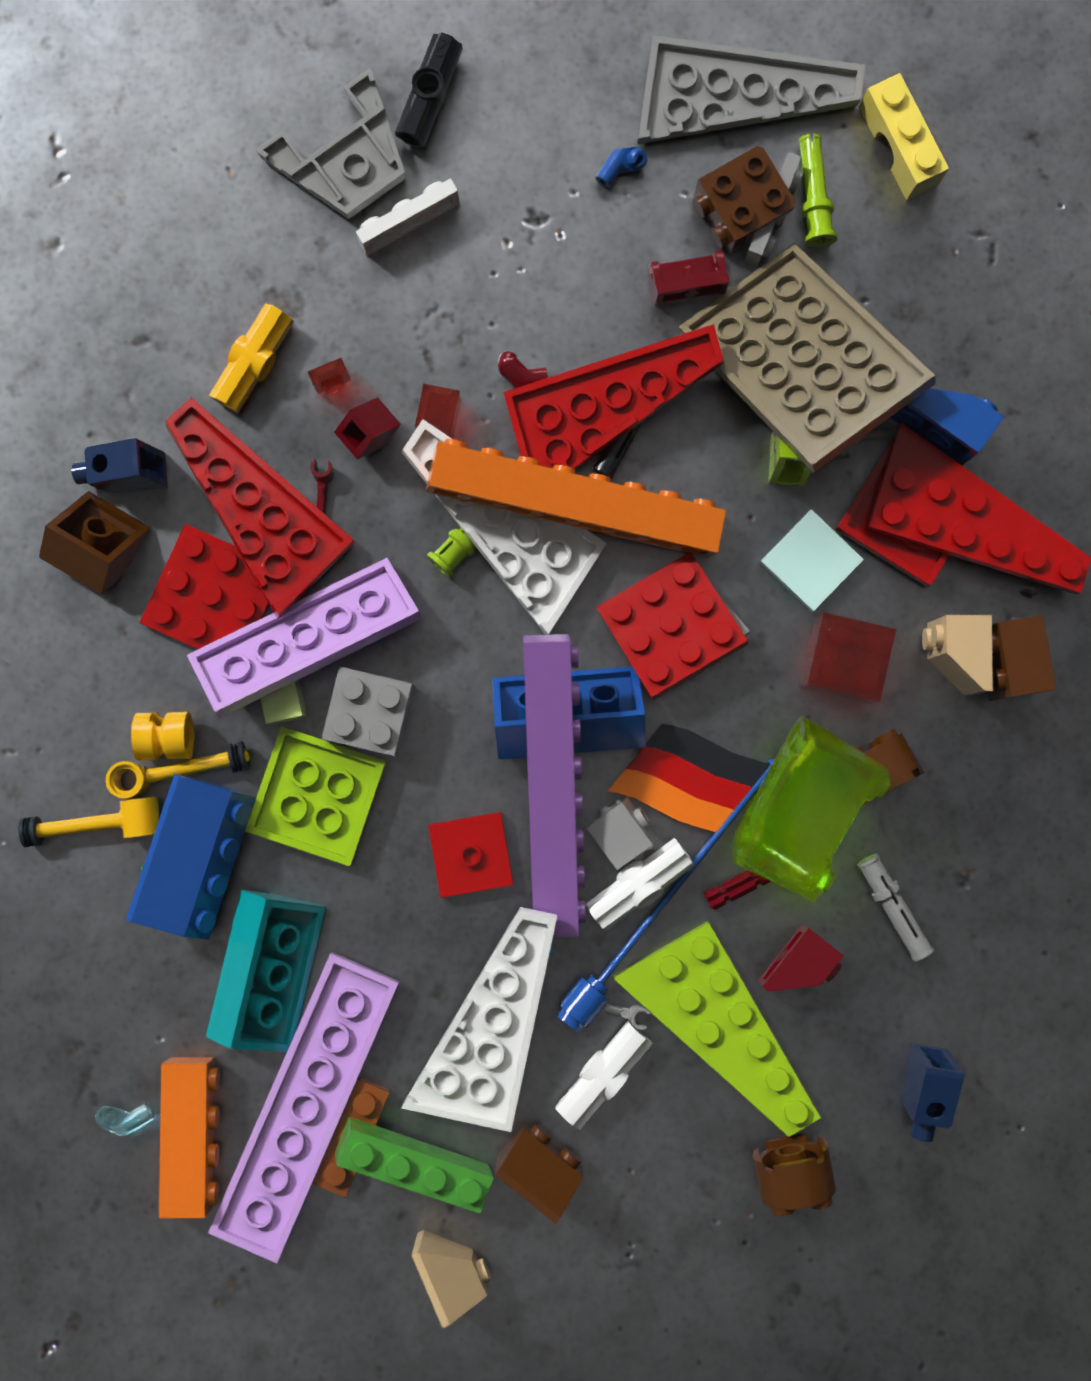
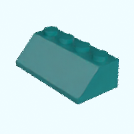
M241 890L207 1029V1038L229 1049L288 1051L298 1028L326 909L325 906L270 893Z

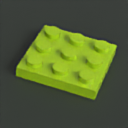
M281 726L245 832L347 866H352L387 761Z

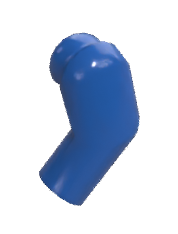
M637 147L614 150L595 177L596 181L602 186L610 188L620 173L634 172L643 168L647 163L646 152Z

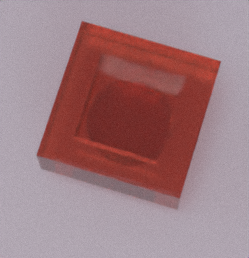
M342 358L308 371L312 384L318 394L338 392L345 387L346 382L351 381Z

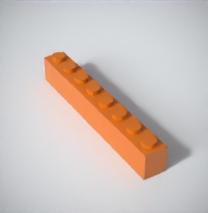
M445 439V443L438 441L434 449L425 491L435 495L689 553L691 551L693 555L706 558L718 553L726 510L716 508V503L710 500L694 499V502L680 499L681 495L679 493L661 490L657 494L645 491L646 486L635 482H625L624 485L611 483V478L602 474L592 473L589 474V477L575 474V469L571 467L554 465L552 469L540 466L537 459L519 456L517 460L503 457L502 451L493 448H482L481 451L467 448L465 442L455 439Z

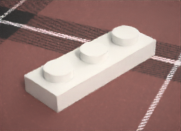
M451 178L443 183L437 181L425 188L423 194L412 200L404 199L394 205L391 212L380 218L375 216L366 220L360 229L356 231L359 243L366 256L460 204L458 190Z

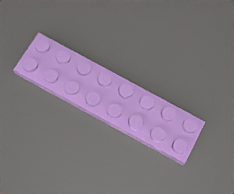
M330 953L208 1232L209 1234L274 1263H278L400 981L336 953Z

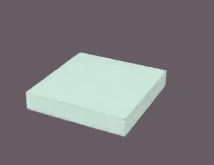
M811 509L759 563L812 613L864 559Z

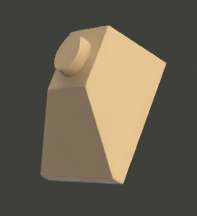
M426 1230L417 1233L412 1258L442 1328H445L487 1296L488 1282L492 1280L485 1260L483 1258L478 1260L472 1248Z

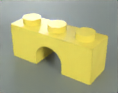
M898 73L867 88L859 109L873 137L876 138L884 134L889 141L894 156V163L890 170L906 201L938 186L949 170V167L902 75Z

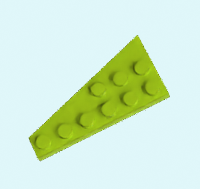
M708 921L612 976L616 982L788 1137L821 1119Z

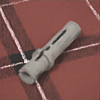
M878 853L864 858L857 866L873 890L871 896L874 901L880 902L909 951L912 960L919 961L933 953L934 948L930 945L916 918L900 894L901 886L898 881L892 880Z

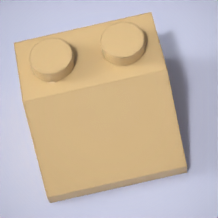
M945 615L927 623V628H924L922 633L923 650H927L928 660L964 696L993 691L992 615Z

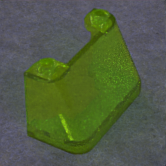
M800 716L792 727L736 829L733 837V863L815 902L820 892L826 893L832 885L835 873L831 871V859L865 800L871 802L875 797L882 798L887 791L891 780L888 777V769L822 726Z

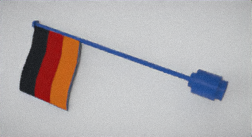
M661 724L647 741L646 747H643L608 789L607 792L636 799L678 822L711 831L714 834L692 860L695 866L676 880L601 976L596 979L591 975L588 980L581 976L559 1003L561 1008L557 1011L556 1015L577 1033L584 1026L588 1028L610 1001L605 996V993L609 990L603 985L771 773L774 770H779L780 765L777 760L770 759L767 763L732 753L692 731L673 725Z

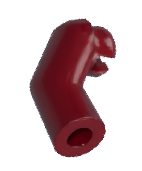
M506 351L499 356L497 367L500 374L516 388L548 378L546 367L527 369L517 359V355L514 352Z

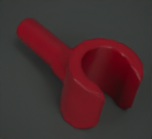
M314 459L311 462L310 468L313 478L317 482V508L325 513L326 489L328 483L334 478V469L332 463L328 460V470L322 474L317 473V461Z

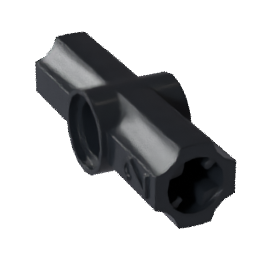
M443 32L440 34L433 33L420 69L412 76V89L395 130L396 137L410 146L416 148L425 147L438 111L445 105L446 91L463 50L462 44L451 35ZM425 87H434L437 89L432 94H424L421 92Z

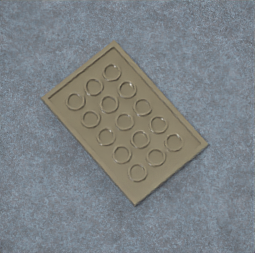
M795 243L679 326L680 334L682 335L714 324L725 362L715 371L813 473L936 384L935 374Z

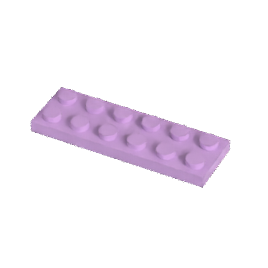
M385 558L295 602L279 619L275 613H272L188 654L187 657L218 719L420 620L421 616L388 558Z

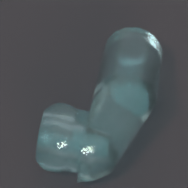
M144 1103L131 1112L105 1105L100 1107L95 1114V1121L101 1129L119 1136H127L155 1119L154 1112L148 1103Z

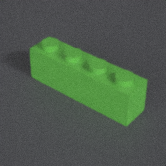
M348 1117L335 1151L336 1164L339 1167L479 1214L482 1211L494 1179L487 1163L352 1117Z

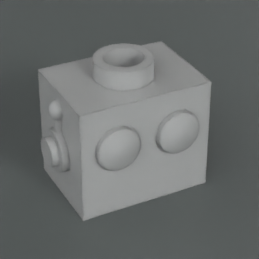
M628 797L622 801L617 800L612 807H607V805L598 811V818L587 827L589 833L617 870L628 862L641 860L644 857L645 851L652 849L653 844L658 839L650 828L653 824L647 813L641 807L636 809Z

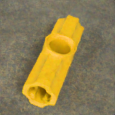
M265 303L246 336H240L233 344L227 358L228 365L209 396L223 407L238 414L256 383L263 381L273 368L276 360L275 353L292 327L293 319L279 308Z

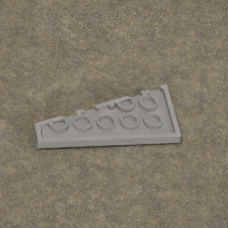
M653 35L637 144L858 106L861 100L865 65Z

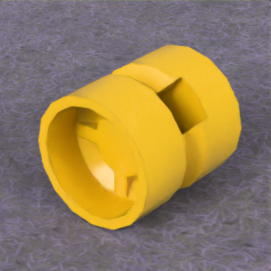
M167 712L164 718L159 713H136L134 715L131 728V743L136 760H159L162 754H165L168 760L192 758L195 740L194 723L190 712Z

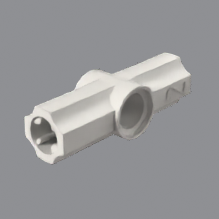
M673 838L647 859L635 861L621 870L616 877V882L586 903L588 910L602 929L607 931L635 909H643L658 900L663 895L666 886L690 870L695 864L678 840Z
M627 1021L603 1051H597L589 1059L579 1074L580 1078L565 1096L559 1100L555 1109L567 1122L580 1130L605 1100L609 1101L621 1089L629 1077L628 1072L642 1058L644 1053L649 1050V1047L653 1044L652 1041Z

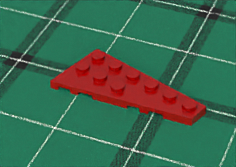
M191 397L165 420L166 428L273 612L279 619L353 546L354 539Z

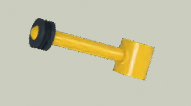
M241 741L238 742V746L235 743V747L232 743L228 744L227 752L149 769L139 763L121 761L111 766L108 770L106 786L109 792L118 798L137 799L148 792L151 783L173 779L174 774L187 776L231 766L233 773L238 772V768L242 771V767L244 771L249 770L250 754L246 750L244 742ZM132 770L136 775L137 781L135 786L127 791L121 784V778L126 771Z
M148 797L119 801L120 811L114 814L42 823L38 816L21 818L18 825L19 839L22 846L26 848L41 846L45 837L114 828L122 829L123 838L154 835L160 818L158 798Z

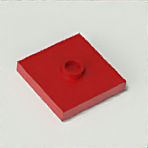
M501 812L428 825L440 898L514 885Z

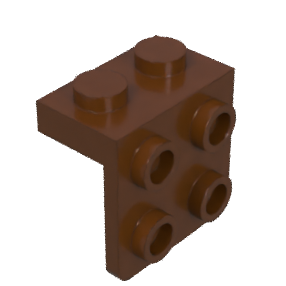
M760 146L754 147L699 178L693 198L698 214L702 218L706 217L712 226L711 233L714 241L719 248L724 247L729 256L742 250L747 236L788 214L795 207V200L766 151Z

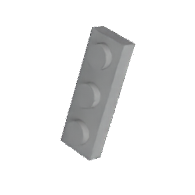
M788 151L779 175L789 191L795 193L803 174L802 171L797 170L802 156ZM786 215L756 231L744 263L757 268L762 256L769 258L777 237L771 235L775 223L782 226Z

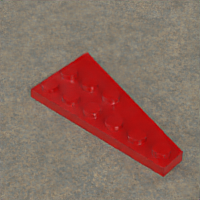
M714 324L503 392L520 455L537 459L540 466L552 469L554 465H564L573 469L578 468L725 363Z
M903 423L897 426L866 529L1072 594L1082 593L1091 562L1090 556Z

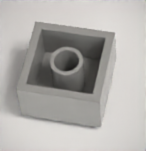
M339 666L322 739L399 757L415 686L412 683Z

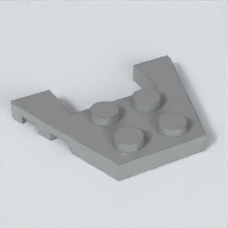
M370 68L343 86L345 94L363 118L312 155L303 159L282 130L256 148L259 157L347 219L353 217L406 179L403 164Z

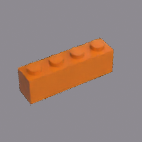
M170 1057L161 1064L159 1218H205L213 1206L217 1205L219 1185L218 1182H213V1167L218 1166L219 1145L213 1144L214 1129H218L220 1110L219 1106H214V1091L219 1090L220 1069L214 1068L215 1057Z

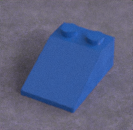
M929 388L888 418V420L897 426L903 423L963 466L981 451L1004 416L997 412V407L991 401L985 398Z

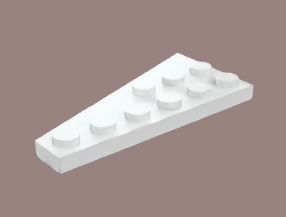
M422 420L403 448L402 454L427 484L434 449L438 441L445 443V439L452 438L425 420ZM436 495L543 633L549 635L607 543L586 529Z
M523 907L519 908L404 1100L402 1109L511 1132L556 925V914Z

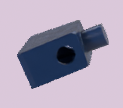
M137 438L87 447L84 451L85 461L73 463L72 477L76 484H88L108 493L168 488L165 452Z
M911 1044L903 1105L913 1121L911 1136L919 1141L932 1142L936 1127L950 1128L953 1123L965 1073L947 1049Z

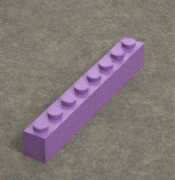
M569 634L523 636L533 910L557 915L553 937L579 936V923H586L585 900L578 901V888H585L584 865H577V852H584L583 829L576 830L575 817L583 816L582 793H575L574 780L582 779L581 757H574L573 743L581 742L580 720H573L572 706L580 704L579 682L572 683L571 668H578V645L570 644Z

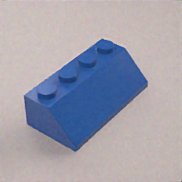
M632 666L571 671L572 683L579 682L580 699L579 705L572 706L573 720H580L581 742L573 743L574 753L646 747L645 710L640 680ZM524 675L492 678L498 760L527 757Z
M174 774L126 920L182 937L209 940L224 893L228 887V881L240 850L247 823L252 814L256 797L223 785Z

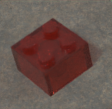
M826 612L818 615L815 619L800 687L868 704L880 702L896 629Z

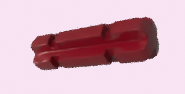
M763 862L753 867L752 872L747 870L721 883L722 887L718 888L715 886L707 890L704 896L709 907L716 910L726 905V901L730 900L732 902L758 889L757 885L761 884L764 886L774 881L775 876L770 865Z

